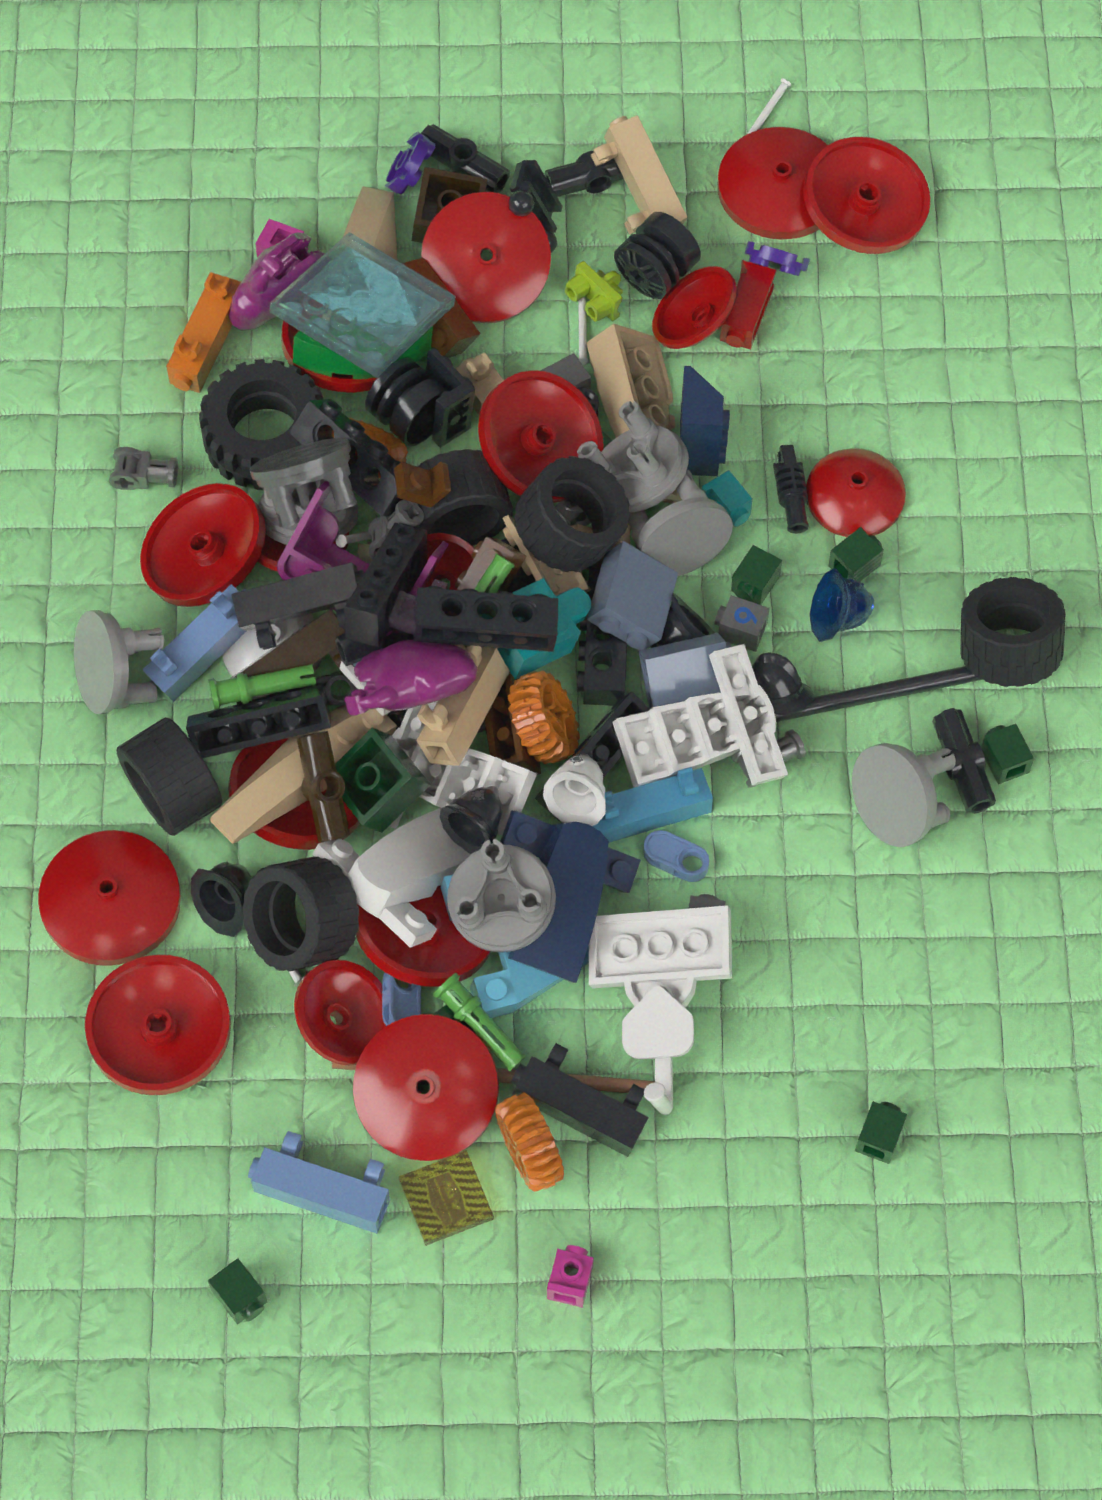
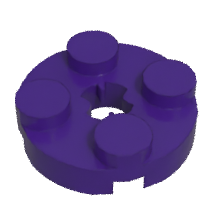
M420 132L414 133L406 143L411 145V147L404 152L400 150L387 174L386 181L389 183L385 187L396 194H403L409 185L414 187L423 172L419 167L423 160H427L434 151L435 143L431 142L428 137Z
M748 241L745 254L750 255L748 262L768 267L769 262L781 265L779 271L799 276L800 271L807 272L810 259L804 257L802 263L796 262L798 257L796 254L761 245L760 250L753 249L755 242Z

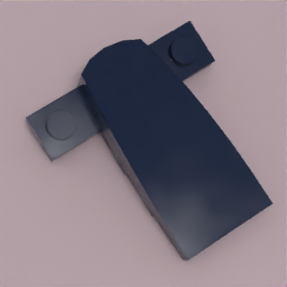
M511 810L500 842L503 845L523 848L541 860L552 877L556 892V904L551 922L543 934L528 946L510 951L508 959L566 981L577 983L593 932L603 884L624 893H630L641 860L609 848L608 839L589 824L575 821L551 825L518 811Z

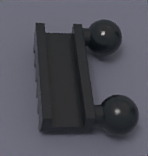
M522 160V162L516 165L510 191L514 193L509 198V209L514 215L519 217L527 216L531 212L537 216L546 231L552 253L557 246V238L554 234L557 227L551 216L553 212H561L563 206L537 161Z

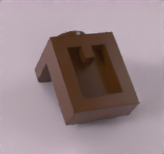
M401 462L394 468L397 497L431 508L451 491L447 463L439 462L431 470Z

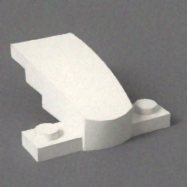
M744 644L713 651L709 655L721 693L689 697L683 702L653 707L647 712L617 718L612 722L633 787L676 776L677 771L692 767L693 770L732 756L738 751H741L752 786L782 779L788 775L774 734L776 732V719L773 706L768 695L757 683Z
M438 701L428 704L432 711ZM422 705L407 709L400 728L398 727L392 737L431 784L419 797L435 806L443 808L449 805L453 799L460 798L469 790L496 786L503 805V813L497 834L503 835L511 810L522 812L537 773L470 748L460 766L430 764L416 741L425 726L418 718V712ZM403 813L389 827L397 829Z
M441 808L402 825L376 842L361 856L354 851L350 843L342 839L319 843L312 853L315 857L326 858L332 861L334 865H338L344 875L349 878L353 891L355 890L357 904L373 916L381 919L409 947L431 940L437 930L427 920L426 915L415 909L409 902L431 897L437 886L442 884L444 876L454 874L458 866L471 855L454 843L443 829L439 817Z

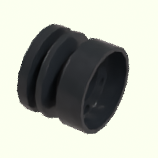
M653 212L636 229V234H631L614 251L615 263L623 277L633 288L652 299H662L679 282V277L685 276L701 257L699 245L692 233L680 221L664 212Z
M410 357L401 358L392 363L375 380L367 394L365 408L374 417H377V420L383 425H389L390 431L407 446H417L432 435L436 399L447 389L436 379H429V373Z

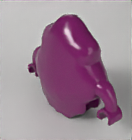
M291 234L276 245L265 249L257 257L232 297L229 318L234 327L241 331L256 329L305 298L304 295H308L313 290L317 279L329 264L325 252L322 253L320 250L309 253L307 251L312 239L308 234Z
M413 640L396 642L383 649L372 651L356 664L354 674L360 682H366V686H364V690L355 689L351 693L352 696L345 697L348 713L350 715H359L374 708L401 711L442 700L465 691L477 677V666L470 653L459 646L416 642Z

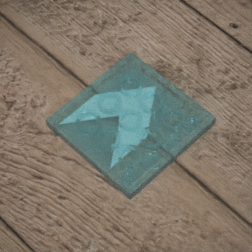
M349 232L272 300L269 312L378 378L454 306L456 296Z

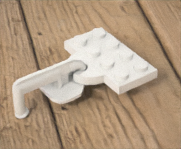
M728 905L596 916L589 942V986L592 989L625 986L626 995L634 1005V1008L622 1021V1045L626 1053L632 1058H655V1082L646 1086L644 1097L662 1115H669L673 1109L672 1057L685 1055L690 1051L694 1043V1018L685 1007H687L695 994L697 981L732 978L731 909Z

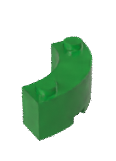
M412 312L411 314L417 328L389 325L350 328L329 324L313 317L294 336L293 363L312 372L332 377V373L353 375V379L377 378L381 372L401 358L410 357L415 362H418L428 354V350L431 349L433 325Z

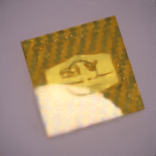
M467 1150L398 1177L425 1246L494 1220V1215Z

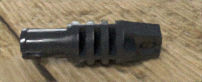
M780 445V451L777 455L778 463L773 464L779 504L785 508L788 531L798 534L805 532L809 527L805 511L808 493L802 462H797L793 445Z

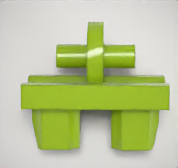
M585 261L577 264L575 276L566 283L565 294L573 302H577L586 296L590 301L586 303L585 311L594 322L608 317L613 322L620 317L618 307L622 302L623 297L621 294L623 290L618 285L621 281V275L616 271H611L607 274L602 270L595 272Z

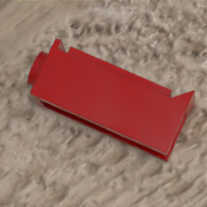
M742 260L740 279L736 286L735 302L729 316L721 325L720 341L726 342L732 347H743L751 350L775 284H773L776 275L775 269Z

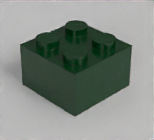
M373 727L335 764L337 772L343 777L345 782V791L342 796L344 803L362 826L381 833L431 785L392 735Z

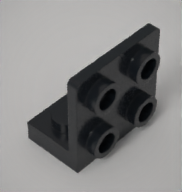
M433 347L428 350L426 372L429 373V379H436L447 389L436 399L432 440L441 448L471 429L475 388L469 378L463 377L454 368L447 356L441 355Z

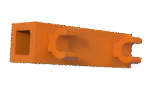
M213 272L209 273L204 283L205 288L182 335H179L174 345V352L166 366L169 382L176 388L183 391L201 392L232 327L229 318L232 297L241 281Z

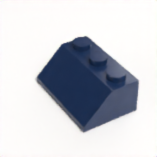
M684 366L680 438L688 451L689 461L687 470L693 476L718 477L719 464H725L730 410L723 409L724 396L694 368Z

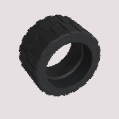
M453 450L444 454H438L417 466L431 470L439 462L447 463L451 482L450 493L431 508L418 504L423 511L424 519L415 527L426 529L427 535L433 533L451 534L466 540L474 546L481 540L484 541L486 537L492 538L499 534L506 527L503 517L507 515L513 516V507L507 487L493 473L481 450Z
M577 456L556 459L542 470L520 496V500L515 508L517 533L526 549L534 555L533 557L545 563L546 566L552 569H559L562 572H581L586 568L589 569L602 559L621 539V536L628 528L630 504L625 495L624 488L616 480L617 478L608 472L604 466L594 463L590 459L578 458ZM552 496L566 498L578 505L587 515L593 533L581 532L569 526L557 513Z
M998 578L985 582L978 588H974L969 593V596L964 599L963 608H961L960 654L966 668L977 678H981L990 684L994 683L1004 687L1032 685L1051 676L1059 668L1060 661L1063 660L1066 613L1062 599L1058 597L1054 590L1049 589L1046 585L1027 578ZM1001 629H1021L1030 633L1006 635L995 631Z
M164 717L117 747V757L133 789L151 816L169 835H177L221 807V793L205 761L184 731L172 719Z
M313 856L268 865L257 871V874L249 881V886L244 894V927L247 931L249 942L255 949L254 951L270 967L273 966L276 970H287L289 972L316 966L327 961L338 960L353 945L359 928L357 897L349 878L332 861ZM296 893L302 901L306 914V934L300 927L296 915Z

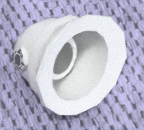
M586 753L570 758L544 784L543 797L549 811L562 823L576 821L594 826L606 814L603 773L597 762Z

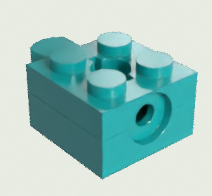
M543 578L513 592L514 595L531 596L543 594L550 598H558V635L553 652L497 648L515 680L572 652L581 634L575 624L585 620L591 608V599L584 590L575 587L555 595ZM482 615L484 619H492L490 615ZM515 617L520 622L528 621L523 617Z

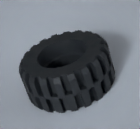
M264 359L255 360L254 364L246 365V362L237 364L236 370L232 372L227 369L219 375V382L215 380L207 388L208 395L203 396L200 404L199 422L205 452L208 454L212 466L219 469L220 475L227 480H231L234 477L236 485L247 487L248 484H251L256 490H264V488L258 486L256 480L252 479L250 467L271 455L302 445L289 432L309 400L324 399L320 388L315 386V381L308 374L302 376L300 368L294 365L285 367L283 361L273 360L272 363H265ZM262 409L281 411L294 420L286 432L268 440L250 439L234 430L237 423L243 417Z

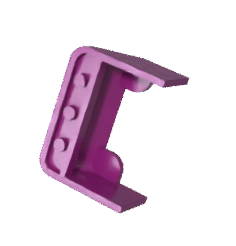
M324 481L317 488L278 561L277 570L283 580L351 562L357 566L358 570L363 569L365 573L370 565L333 543L339 533V521L332 512L322 507L331 491L329 481ZM443 541L431 555L398 613L411 609L414 606L418 587H426L449 546L448 543Z

